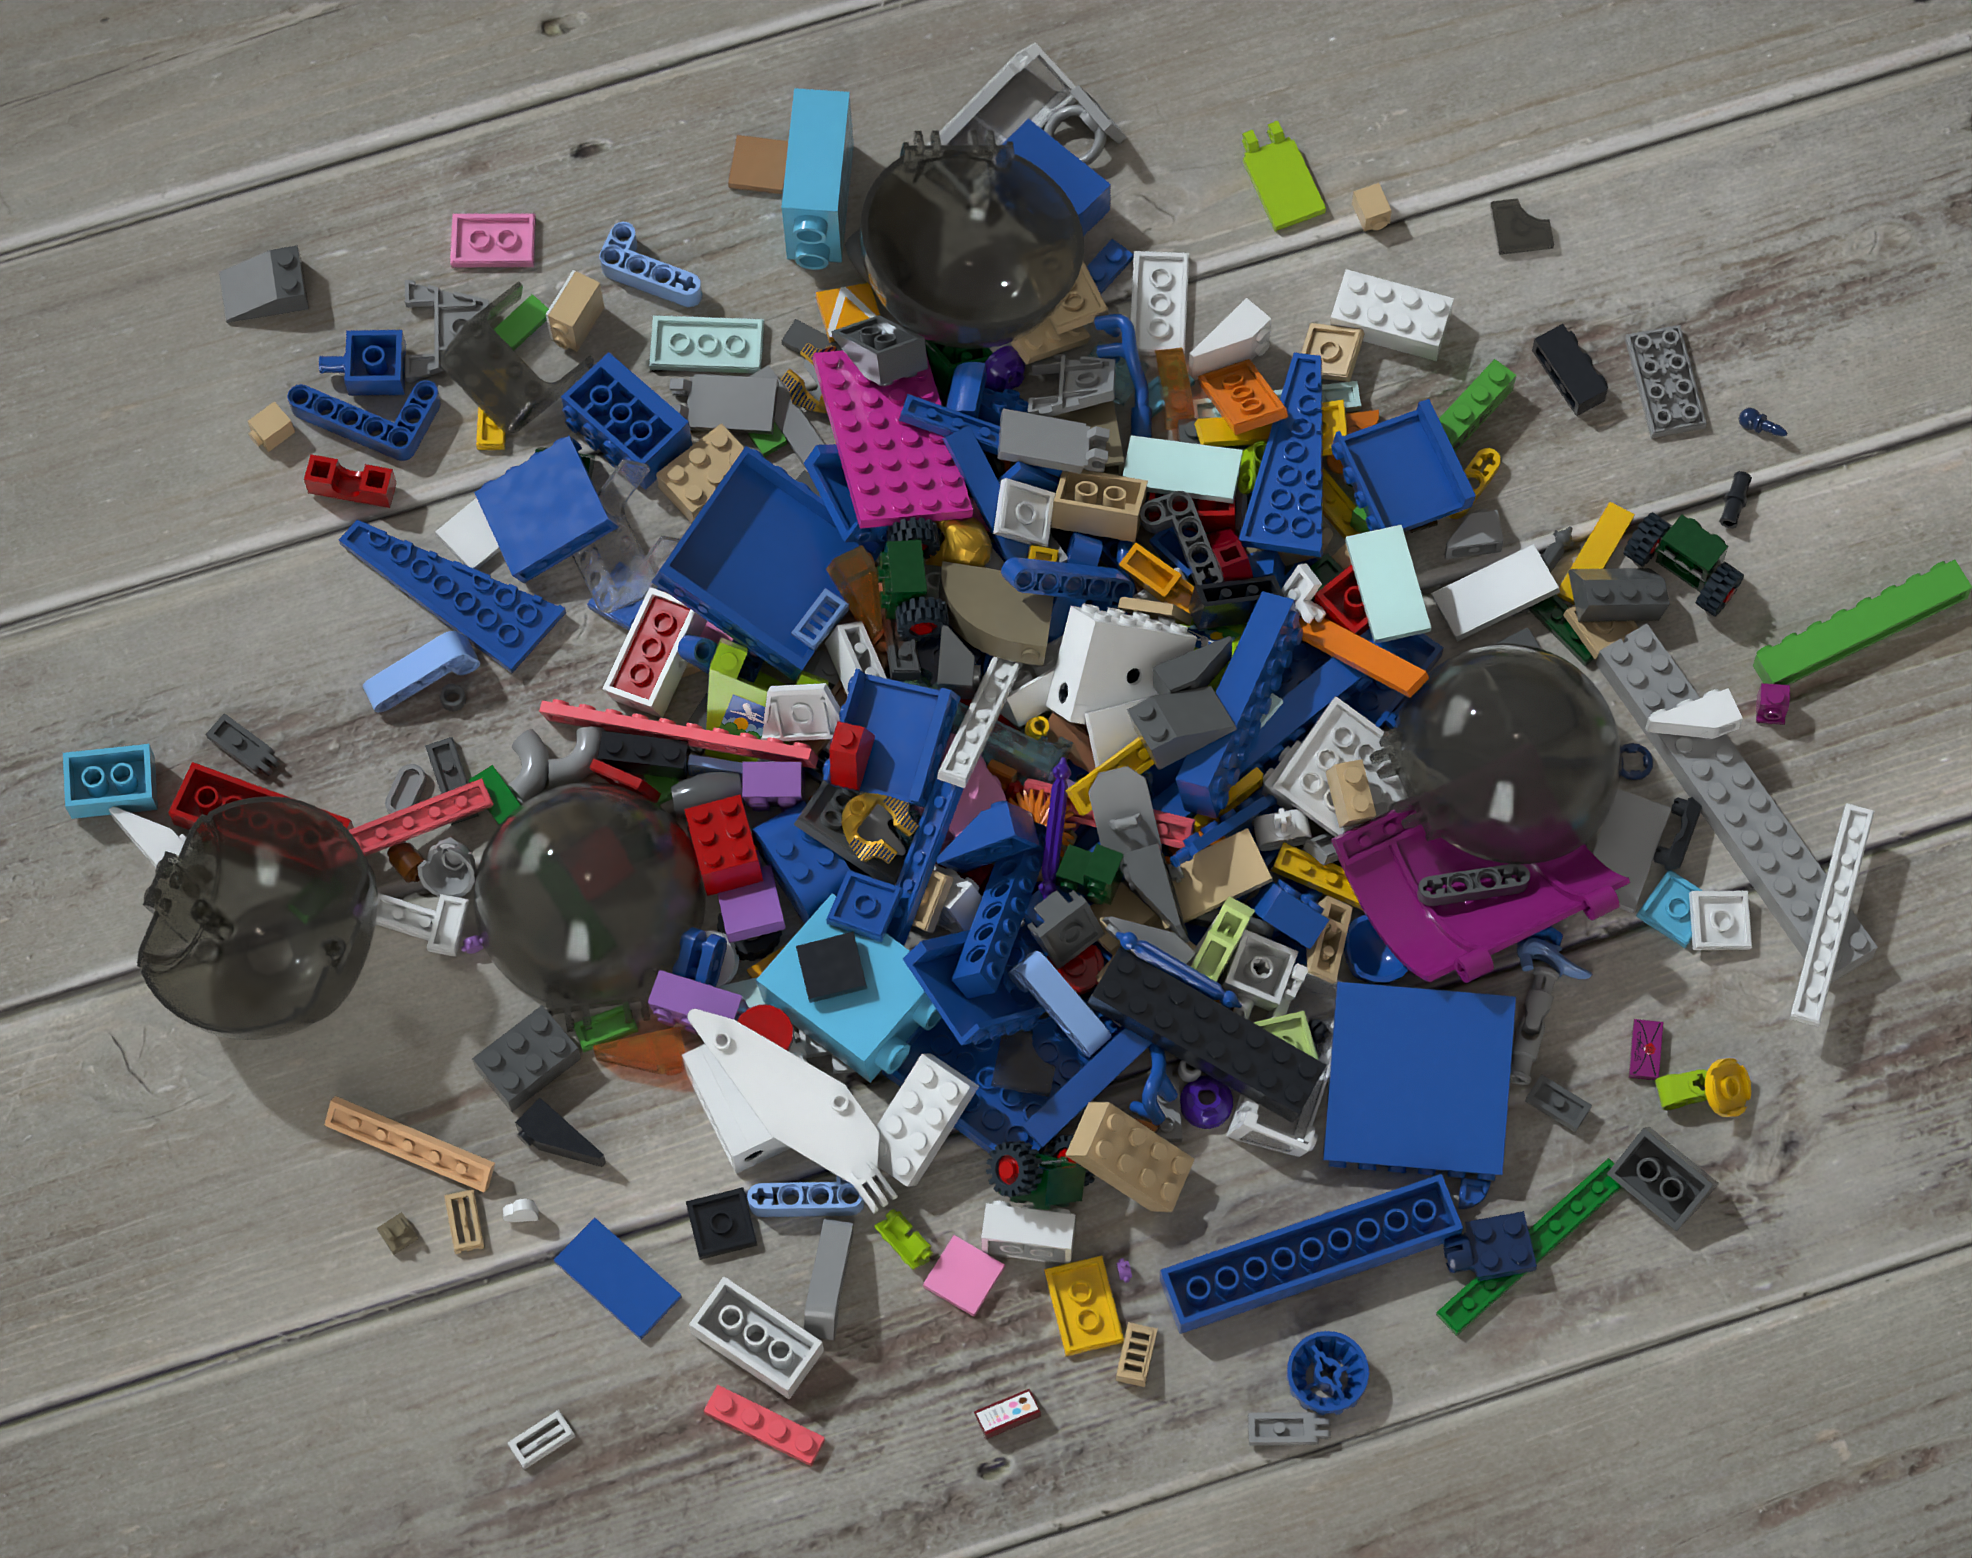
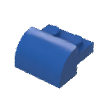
M967 362L955 368L946 408L979 418L987 380L985 363Z

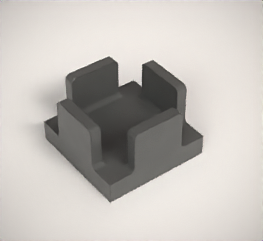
M1074 890L1069 893L1072 899L1070 903L1058 891L1053 892L1034 907L1044 923L1038 928L1032 922L1027 925L1035 941L1047 953L1058 970L1105 935L1088 902Z

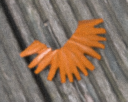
M1030 789L1029 795L1024 790V798L1020 792L1017 793L1018 803L1012 798L1008 799L1009 803L1031 812L1034 822L1047 827L1051 793L1045 805L1044 789H1040L1037 800L1033 789ZM1070 805L1066 807L1065 820L1074 815V812L1066 814L1072 808ZM1064 822L1063 829L1076 828V823ZM1063 830L1062 844L1066 846L1072 845L1067 839L1074 840L1075 837ZM1061 848L1060 856L1064 857L1065 853Z

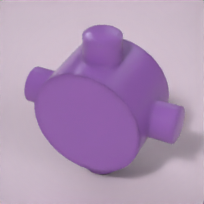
M474 935L466 938L463 941L464 946L461 947L462 952L466 951L468 954H473L482 950V944L485 943L484 937L480 938V936Z
M1121 1258L1116 1263L1119 1279L1128 1283L1130 1278H1132L1130 1264L1128 1260L1125 1261L1124 1258Z

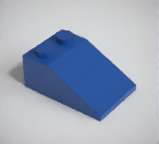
M998 801L991 804L990 809L981 811L936 858L937 864L963 874L1040 846L1033 815L1031 812L1007 801Z

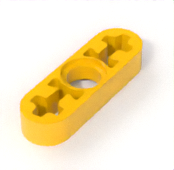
M1484 448L1478 451L1464 470L1467 478H1475L1480 483L1478 488L1473 489L1476 495L1473 504L1499 470L1501 459L1499 453L1494 449ZM1492 459V465L1488 464L1482 474L1479 470L1482 467L1483 460ZM1470 508L1449 515L1448 517L1452 519H1460L1468 513Z

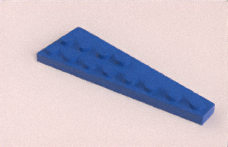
M1294 352L1280 397V401L1287 409L1288 418L1273 422L1239 540L1243 547L1322 558V359L1318 355Z
M356 520L339 539L341 546L454 631L467 637L470 643L511 674L566 614L565 608L561 605L557 606L543 600V597L536 594L534 596L528 594L512 584L507 585L491 578L490 575L455 560L453 562L438 556L436 552L431 550L428 552L414 546L412 542L402 541L388 535L386 531Z

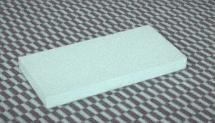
M653 316L650 370L754 374L762 368L764 319Z
M1131 435L1122 476L1147 480V492L1167 495L1175 491H1185L1194 499L1233 504L1243 450Z
M1402 525L1347 536L1345 542L1374 644L1431 632V625Z

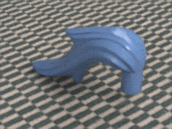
M1527 938L1518 944L1517 955L1520 959L1522 970L1525 972L1531 971L1534 968L1532 959H1538L1555 969L1559 973V977L1563 974L1575 979H1588L1592 976L1590 971L1577 966L1559 952L1562 950V947L1537 938Z

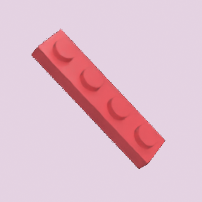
M718 1384L704 1409V1414L809 1466H812L825 1441L824 1436Z

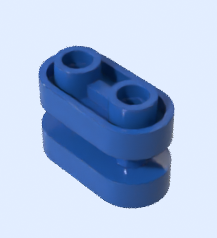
M691 927L680 938L681 950L678 960L673 966L672 973L716 987L727 949V940L715 934H711L707 938L704 930Z

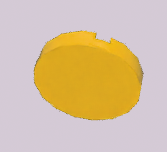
M1734 1058L1716 1060L1711 1064L1706 1074L1705 1094L1708 1103L1713 1111L1721 1117H1736L1745 1112L1748 1107L1745 1106L1746 1100H1750L1752 1093L1751 1080L1747 1070L1743 1065H1739L1737 1063L1738 1060Z

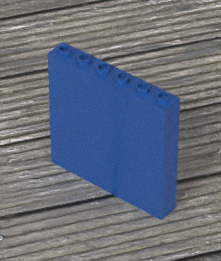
M745 446L651 582L794 681L815 651L791 635V632L825 588L848 603L879 557L880 552L885 548L886 543L881 541L844 543L821 497L812 492L806 484L798 482L789 476L782 467L775 466L766 460L759 451ZM825 604L823 606L825 609H827L833 614L836 612V610L830 607L828 604ZM818 612L816 614L824 621H829V618L823 615L821 612ZM811 620L809 622L818 630L821 631L823 629V627L815 621ZM806 628L803 629L802 632L814 640L816 638L814 633Z
M1337 982L1323 1160L1329 1161V1167L1346 1168L1347 1162L1359 1163L1358 1169L1376 1171V1165L1388 1166V1172L1406 1173V1167L1418 1168V1174L1436 1176V1170L1448 1171L1447 1177L1465 1178L1467 1172L1478 1173L1477 1179L1495 1181L1496 1175H1503L1516 996Z

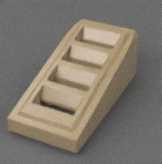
M1128 1322L1116 1373V1381L1145 1387L1158 1328ZM1132 1332L1150 1335L1149 1341L1133 1338ZM1130 1343L1147 1347V1350L1132 1349L1129 1346ZM1127 1355H1135L1145 1359L1144 1362L1127 1359ZM1125 1365L1142 1368V1372L1126 1370Z

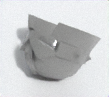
M451 837L439 840L438 844L431 846L427 861L424 860L418 866V876L423 886L439 897L440 894L453 897L466 895L472 889L475 881L474 874L477 872L475 859L466 845L455 841Z

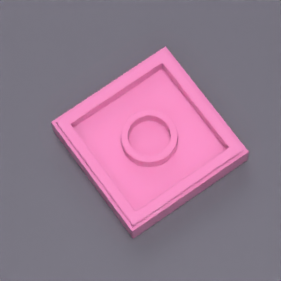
M953 1235L923 1283V1287L975 1317L1003 1272L1005 1264Z

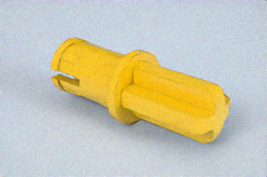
M1042 716L1031 718L1025 725V736L1033 741L1043 739L1048 732L1049 722Z

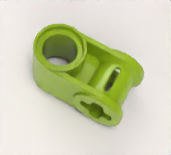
M1258 441L1243 450L1238 480L1239 491L1243 494L1253 492L1267 445L1265 441Z
M1698 1069L1681 1074H1669L1656 1079L1655 1084L1662 1110H1674L1686 1105L1707 1101L1705 1090H1700L1699 1086H1695L1697 1081H1700L1701 1085L1705 1086L1707 1070Z

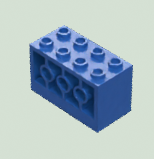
M610 352L561 396L562 411L565 414V424L574 433L580 432L585 437L586 443L593 450L597 451L599 449L605 454V459L612 467L621 468L629 482L635 486L639 484L644 490L657 480L656 473L693 446L689 421Z

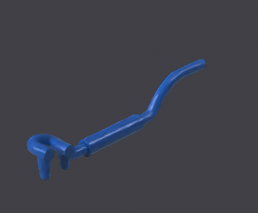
M1122 314L1097 316L1094 320L1097 330H1103L1112 337L1122 335V343L1098 345L1097 355L1098 358L1115 359V363H1118L1121 357L1126 360L1135 389V407L1131 408V435L1152 438V408L1149 407V388L1138 353L1134 325L1128 317ZM1149 492L1146 493V502L1147 497L1149 496ZM1119 540L1117 547V570L1131 580V577L1119 567V563L1132 548L1133 542Z
M1309 888L1304 895L1317 902L1324 893ZM1275 927L1272 938L1284 932ZM1152 1043L1148 1047L1152 1058V1068L1143 1089L1142 1103L1133 1101L1130 1103L1129 1108L1139 1116L1150 1119L1154 1125H1159L1165 1121L1166 1116L1157 1102V1095L1162 1096L1165 1101L1172 1102L1178 1097V1093L1166 1074V1055L1164 1049Z

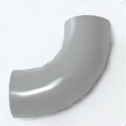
M583 727L576 731V747L573 752L564 758L548 759L550 788L577 784L593 772L589 767L593 758L598 760L602 731H605L604 728Z
M533 729L523 732L512 744V749L521 760L522 768L520 774L508 784V787L524 807L530 805L542 792L549 775V752Z

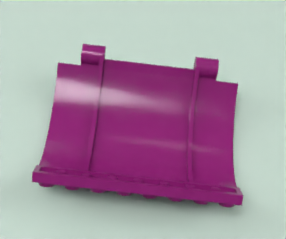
M1527 744L1331 839L1348 882L1372 926L1397 959L1423 980L1431 982L1456 969L1460 978L1465 983H1468L1494 970L1491 955L1583 910L1585 915L1593 921L1619 908L1620 903L1615 890L1631 883L1629 877L1622 876L1604 865L1576 834L1552 794L1543 774L1544 768L1534 744ZM1508 864L1524 865L1530 872L1527 889L1518 894L1438 906L1424 905L1417 897L1420 881L1428 876ZM1512 875V878H1515L1516 882L1521 881V879H1518L1516 875ZM1490 878L1480 880V883L1487 888L1496 885L1495 881ZM1456 882L1451 885L1452 888L1458 892H1463L1468 889L1467 886L1461 882ZM1443 885L1442 888H1445L1444 893H1446V885ZM1431 888L1426 889V891H1429L1431 895H1434L1436 893L1433 892Z

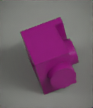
M1761 683L1756 699V723L1785 725V717L1790 702V685Z

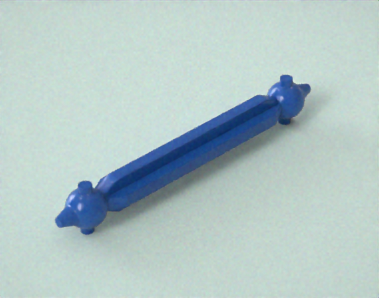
M1116 932L1115 936L1119 939L1124 949H1133L1141 959L1213 1000H1220L1221 1005L1227 1008L1242 1007L1237 995L1233 991H1224L1221 984L1151 943L1138 940L1134 933Z

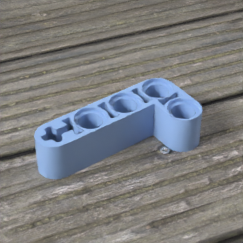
M618 222L612 227L599 255L602 273L607 278L685 307H695L701 302V283L697 275L636 253L638 244L635 228L632 224ZM622 237H629L627 241H619ZM610 260H618L616 264H608ZM636 269L644 270L642 273L639 274L633 273V271ZM663 278L669 279V281L666 283L658 282L660 279Z
M448 631L368 679L363 684V689L374 711L377 713L384 712L451 671L457 675H466L475 671L480 666V662L467 637L457 631Z
M1034 951L1008 972L1013 983L1021 991H1029L1077 1048L1087 1057H1091L1111 1039L1108 1029L1041 952Z
M837 1176V1182L759 1183L753 1185L747 1194L749 1209L757 1217L853 1216L860 1213L864 1208V1200L855 1187ZM819 1194H824L829 1198L824 1204H816L813 1199ZM847 1194L858 1196V1200L853 1204L845 1203L843 1198ZM774 1195H777L778 1205H774ZM788 1195H796L799 1198L797 1203L793 1205H787L783 1202L784 1198ZM759 1196H765L763 1204L759 1205L757 1202Z

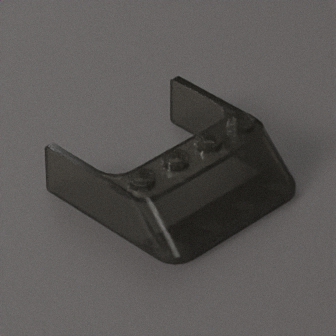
M520 281L468 320L443 351L440 358L443 370L506 433L520 431L560 399L566 391L594 366V359L592 356H589L560 380L550 383L545 382L491 328L489 324L522 298L523 285Z

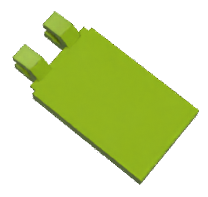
M1277 120L1268 124L1269 130H1267V134L1271 141L1268 145L1260 147L1253 130L1242 133V144L1246 151L1244 153L1245 157H1243V164L1274 231L1326 213L1324 202L1294 139L1291 140L1290 136L1285 138L1283 129Z

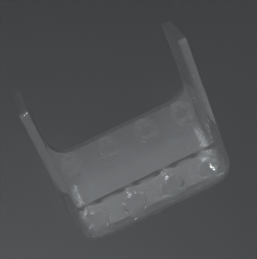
M626 459L620 462L598 491L605 510L615 517L619 527L572 555L597 608L603 613H612L643 600L649 587L657 589L658 586L651 581L681 540L674 537L661 536L645 556L626 518V503L650 471L648 464Z

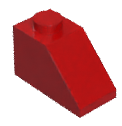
M837 722L829 749L832 785L856 791L860 790L875 735L865 727Z

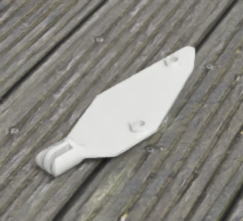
M692 1009L688 1012L687 1017L691 1025L773 1138L852 1184L873 1214L879 1211L878 1207L863 1186H867L882 1207L888 1204L886 1197L874 1182V1178L877 1179L892 1200L898 1197L877 1168L880 1132L845 1084L734 1019L698 1009ZM720 1036L725 1037L728 1041L723 1046L718 1045L716 1039Z

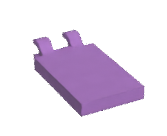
M756 850L764 881L718 893L728 943L786 929L771 865L762 866L758 850Z

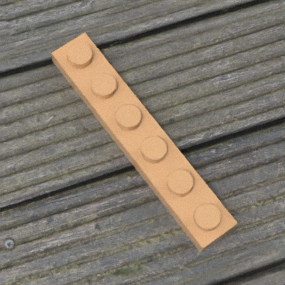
M337 1096L330 1101L324 1126L481 1192H485L489 1188L495 1166L494 1162Z

